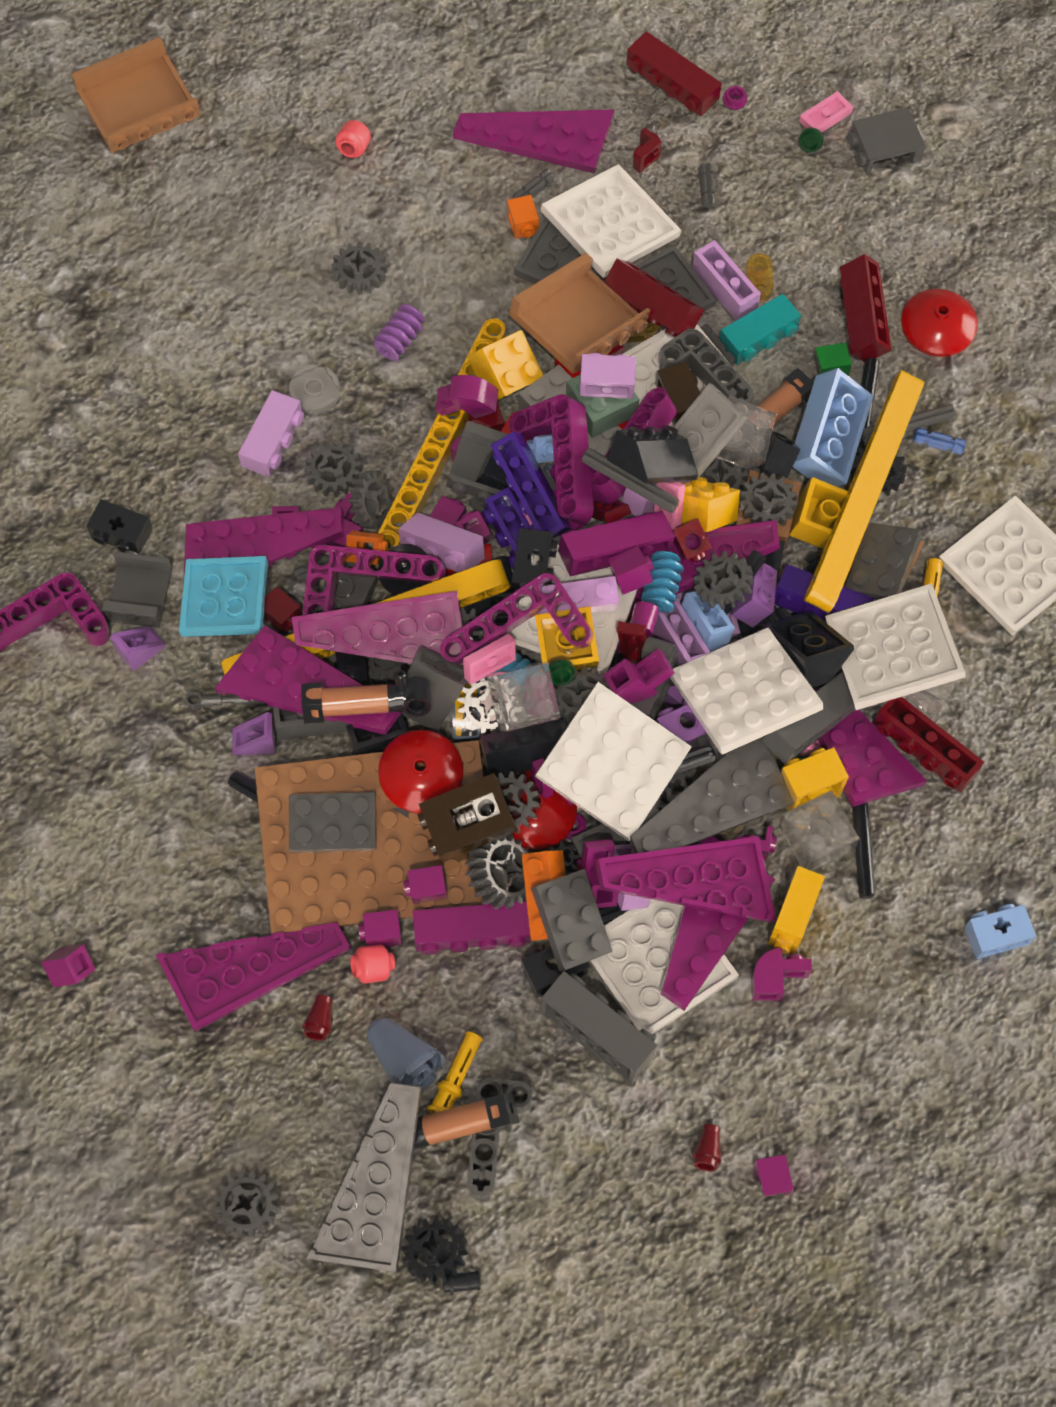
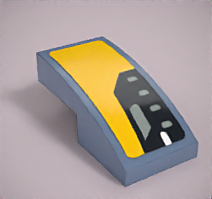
M466 681L464 687L470 689L472 686ZM480 687L472 693L471 697L480 696ZM461 691L458 698L465 697L466 694ZM457 698L452 707L453 741L478 740L481 736V727L477 726L472 731L470 730L471 721L462 722L466 717V713H458V709L464 707V703L459 702ZM469 706L472 716L480 721V713L477 708Z

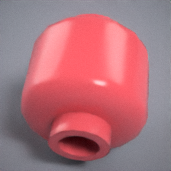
M357 120L346 121L336 135V147L344 156L350 158L360 157L370 143L371 134L363 123Z
M382 944L361 946L356 949L355 955H351V972L353 977L358 978L363 984L385 981L389 978L390 971L395 969L394 955L392 952L388 953L386 947Z

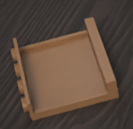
M161 37L71 73L75 90L111 153L123 150L132 144L146 140L153 135L170 130L172 127L200 116L197 98H192L166 54L165 45Z
M584 253L513 297L509 312L511 318L572 374L581 369L582 354L599 353L607 355L617 345L621 346L626 343L632 335L643 332L648 325L647 320L650 314L649 308L640 313L635 311L590 270L593 258L587 253Z

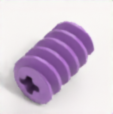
M401 304L398 311L392 315V319L388 320L386 326L380 330V334H377L374 338V347L385 358L397 362L399 355L405 353L404 347H409L411 345L410 340L416 339V332L420 333L423 330L420 323H424V316L411 305Z

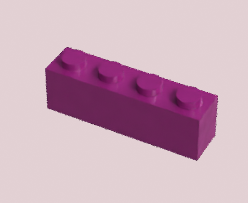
M663 511L645 513L642 516L629 519L623 518L616 522L603 525L597 524L591 528L578 531L571 530L561 534L558 552L571 577L610 567L608 558L636 546L639 547L643 556L648 554L651 557L657 551L671 552L675 534Z
M523 901V904L514 902V906L510 907V909H506L504 903L499 909H493L492 904L413 911L416 952H422L424 955L437 954L439 950L451 949V952H465L470 947L492 950L497 948V945L508 944L509 947L517 948L531 942L527 901Z

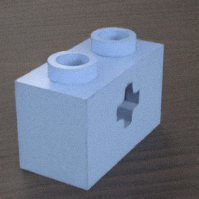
M696 591L686 593L682 607L710 652L727 646L735 627L724 610H721L720 604L710 608L708 601L706 603L701 602L700 596H697Z
M1008 904L998 908V912L988 914L987 911H982L970 917L971 919L964 928L976 959L1027 946L1033 942L1036 934L1025 905L1015 907L1014 904ZM996 926L998 929H1003L1004 932L1002 933L1001 930H995L994 927Z

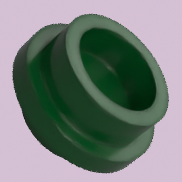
M813 127L804 129L799 137V144L806 152L819 150L824 142L822 132Z
M556 660L548 665L546 673L548 679L554 685L563 686L572 681L575 669L570 661Z

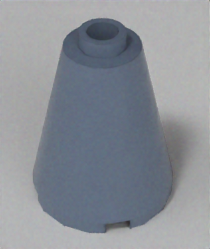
M388 1018L376 1019L369 1025L367 1040L391 1083L422 1086L421 1092H423L436 1080L435 1071L438 1067L442 1070L445 1065V1057L439 1050Z

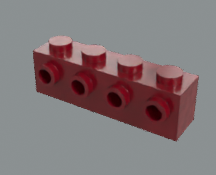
M647 31L627 49L626 65L632 71L638 72L652 85L658 86L671 98H675L684 104L688 110L694 111L699 116H703L720 99L722 85L720 81Z
M863 254L840 266V284L843 289V306L846 312L849 351L851 355L866 363L867 358L876 359L890 352L891 344L880 265L877 261Z
M616 258L604 281L606 285L627 301L638 313L649 308L648 321L658 326L660 324L667 327L665 332L673 337L688 329H695L704 312L703 308L629 261Z
M903 697L889 700L879 710L873 723L882 735L890 736L898 743L902 751L915 756L926 770L934 771L942 778L946 786L954 790L956 789L960 793L975 778L984 764L982 759Z

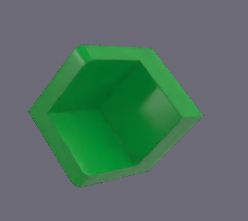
M846 342L816 348L815 352L820 367L818 375L839 368L849 376L852 363Z

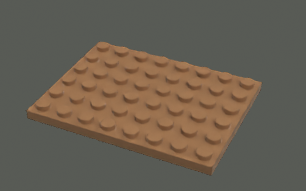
M479 740L452 743L458 750L463 763L461 786L483 778ZM383 752L255 767L271 935L278 932L301 931L302 928L337 922L339 927L356 926L364 923L363 914L398 910L399 920L412 919L413 911L486 904H481L482 897H474L475 888L468 886L472 881L470 877L465 875L470 870L465 863L470 857L460 862L455 858L443 862L438 855L433 856L427 841L432 839L428 828L423 830L418 815L409 812L408 817L391 809L398 807L385 796L378 776L379 762ZM418 763L415 769L423 771L426 766L423 763ZM375 792L376 851L290 853L289 795ZM455 818V821H456V824H457L459 830L468 827V826H466V825H464V826L462 825V828H461L460 825L458 824L456 818ZM442 865L448 898L414 904L411 896L406 897L403 880L408 879L407 871Z

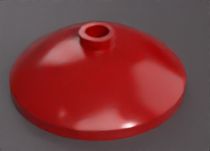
M929 289L917 293L906 303L901 315V328L907 341L917 350L931 356L946 357L962 352L972 343L977 332L978 320L971 304L959 294L945 289Z
M428 730L410 731L395 738L384 750L378 767L379 782L390 802L404 811L418 814L422 812L419 803L461 787L463 780L462 759L456 747L444 736ZM423 763L426 767L423 771H417L415 769L416 764Z
M532 770L523 773L527 778L525 784L530 781L534 783ZM534 783L535 787L532 791H538L537 786ZM510 785L502 787V790L508 789ZM553 790V796L543 799L540 794V797L537 798L540 801L541 808L534 809L533 811L538 816L537 820L532 818L528 820L531 827L528 829L521 825L519 834L516 832L511 834L514 841L522 840V848L528 847L529 850L534 851L548 849L550 846L553 847L559 844L572 831L577 817V805L573 804L571 806L555 790ZM523 791L522 802L527 806L528 798L526 792ZM505 800L507 806L519 808L513 800ZM520 815L514 816L513 819L516 820V819H518V818L521 817V816H520Z

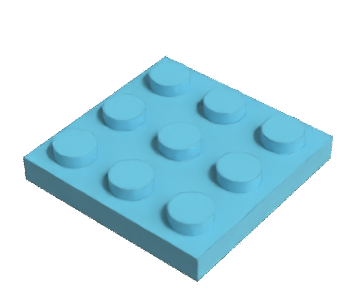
M266 556L186 559L179 625L181 637L258 634L263 628L268 571Z

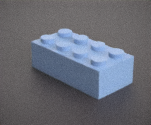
M839 368L817 375L795 440V444L801 450L793 465V468L808 479L813 477L836 487L847 484L873 400L872 394Z

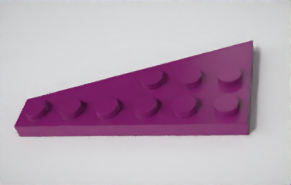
M615 109L460 113L453 131V139L595 174Z
M339 507L186 524L184 575L186 559L266 556L268 567L273 565V562L285 557L289 559L297 556V552L306 548H314L343 537L344 512Z
M457 591L291 617L296 645L408 664L412 663L419 646L442 656L440 652L442 641L463 627ZM459 643L453 644L449 649L450 657H457L461 652Z
M264 625L215 687V691L219 694L226 695L227 693L239 696L243 700L251 701L252 699L267 703L271 707L303 714L301 684L322 683V688L363 685ZM401 712L326 716L324 719L332 722L336 720L352 724L356 728L386 735L401 715Z
M818 686L817 688H814L813 690H814L815 692H817L820 688H819V686ZM855 710L818 739L825 751L835 748L849 776L843 791L851 807L922 787L927 782L860 710Z
M759 836L595 860L600 890L771 923L777 921Z
M712 836L702 840L700 844L721 841ZM767 874L769 887H771L775 879ZM683 906L680 924L675 936L671 958L668 962L660 994L685 1011L748 918Z
M328 923L302 928L301 931L272 933L273 935L259 938L256 936L216 943L209 947L182 949L181 952L155 955L194 1032L351 950L338 923Z

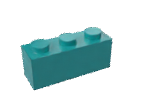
M781 294L721 329L719 338L728 348L727 351H731L735 356V364L738 365L743 361L748 362L752 360L758 352L772 348L782 338L793 336L799 329L801 314L787 297Z

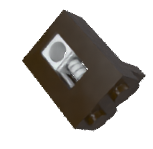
M494 773L419 803L422 812L417 815L423 830L428 828L432 839L427 841L433 856L438 855L443 862L452 858L460 862L469 858L467 852L518 832L513 816L510 814L504 799V793L498 778ZM485 804H493L495 806L494 812L489 816H482L480 813L481 808ZM457 813H459V814H458V818H456V820H457V822H458V824L460 825L461 828H462V825H463V826L466 825V826H468V827L459 830V829H458V826H457V824H456V821H455V818H454L455 816H454V815L457 814Z

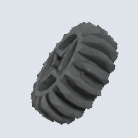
M508 835L467 853L470 859L467 860L465 865L470 870L465 875L470 877L472 881L468 886L475 888L474 897H482L481 904H492L493 909L501 908L504 903L506 909H510V907L514 906V902L523 904V901H527L522 854H527L529 848H522V840L514 841L513 835ZM493 852H495V857L492 858V861H491V860H490L491 855H492Z

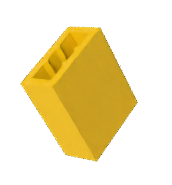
M800 866L797 867L768 942L769 945L773 946V949L782 948V954L788 955L792 953L795 955L825 876Z

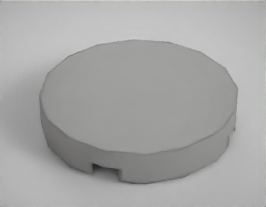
M308 365L300 368L293 374L288 391L290 397L301 401L303 412L318 414L328 411L335 406L340 397V383L337 375L331 369L319 367V365Z

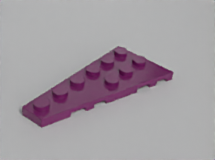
M776 520L722 527L705 532L712 548L705 551L706 557L693 563L691 559L682 560L675 543H673L671 552L680 557L681 561L679 563L684 568L682 574H679L682 578L681 582L677 584L679 591L674 594L677 595L695 587L693 577L698 576L696 568H704L702 560L712 561V554L714 553L718 558L722 557V553L725 551L730 558L734 553H737L740 560L742 558L747 559L754 550L765 556L780 549ZM689 534L685 539V544L689 549L694 550L698 545V540L696 536ZM643 587L638 588L629 615L633 614L636 602H641V594L644 591Z

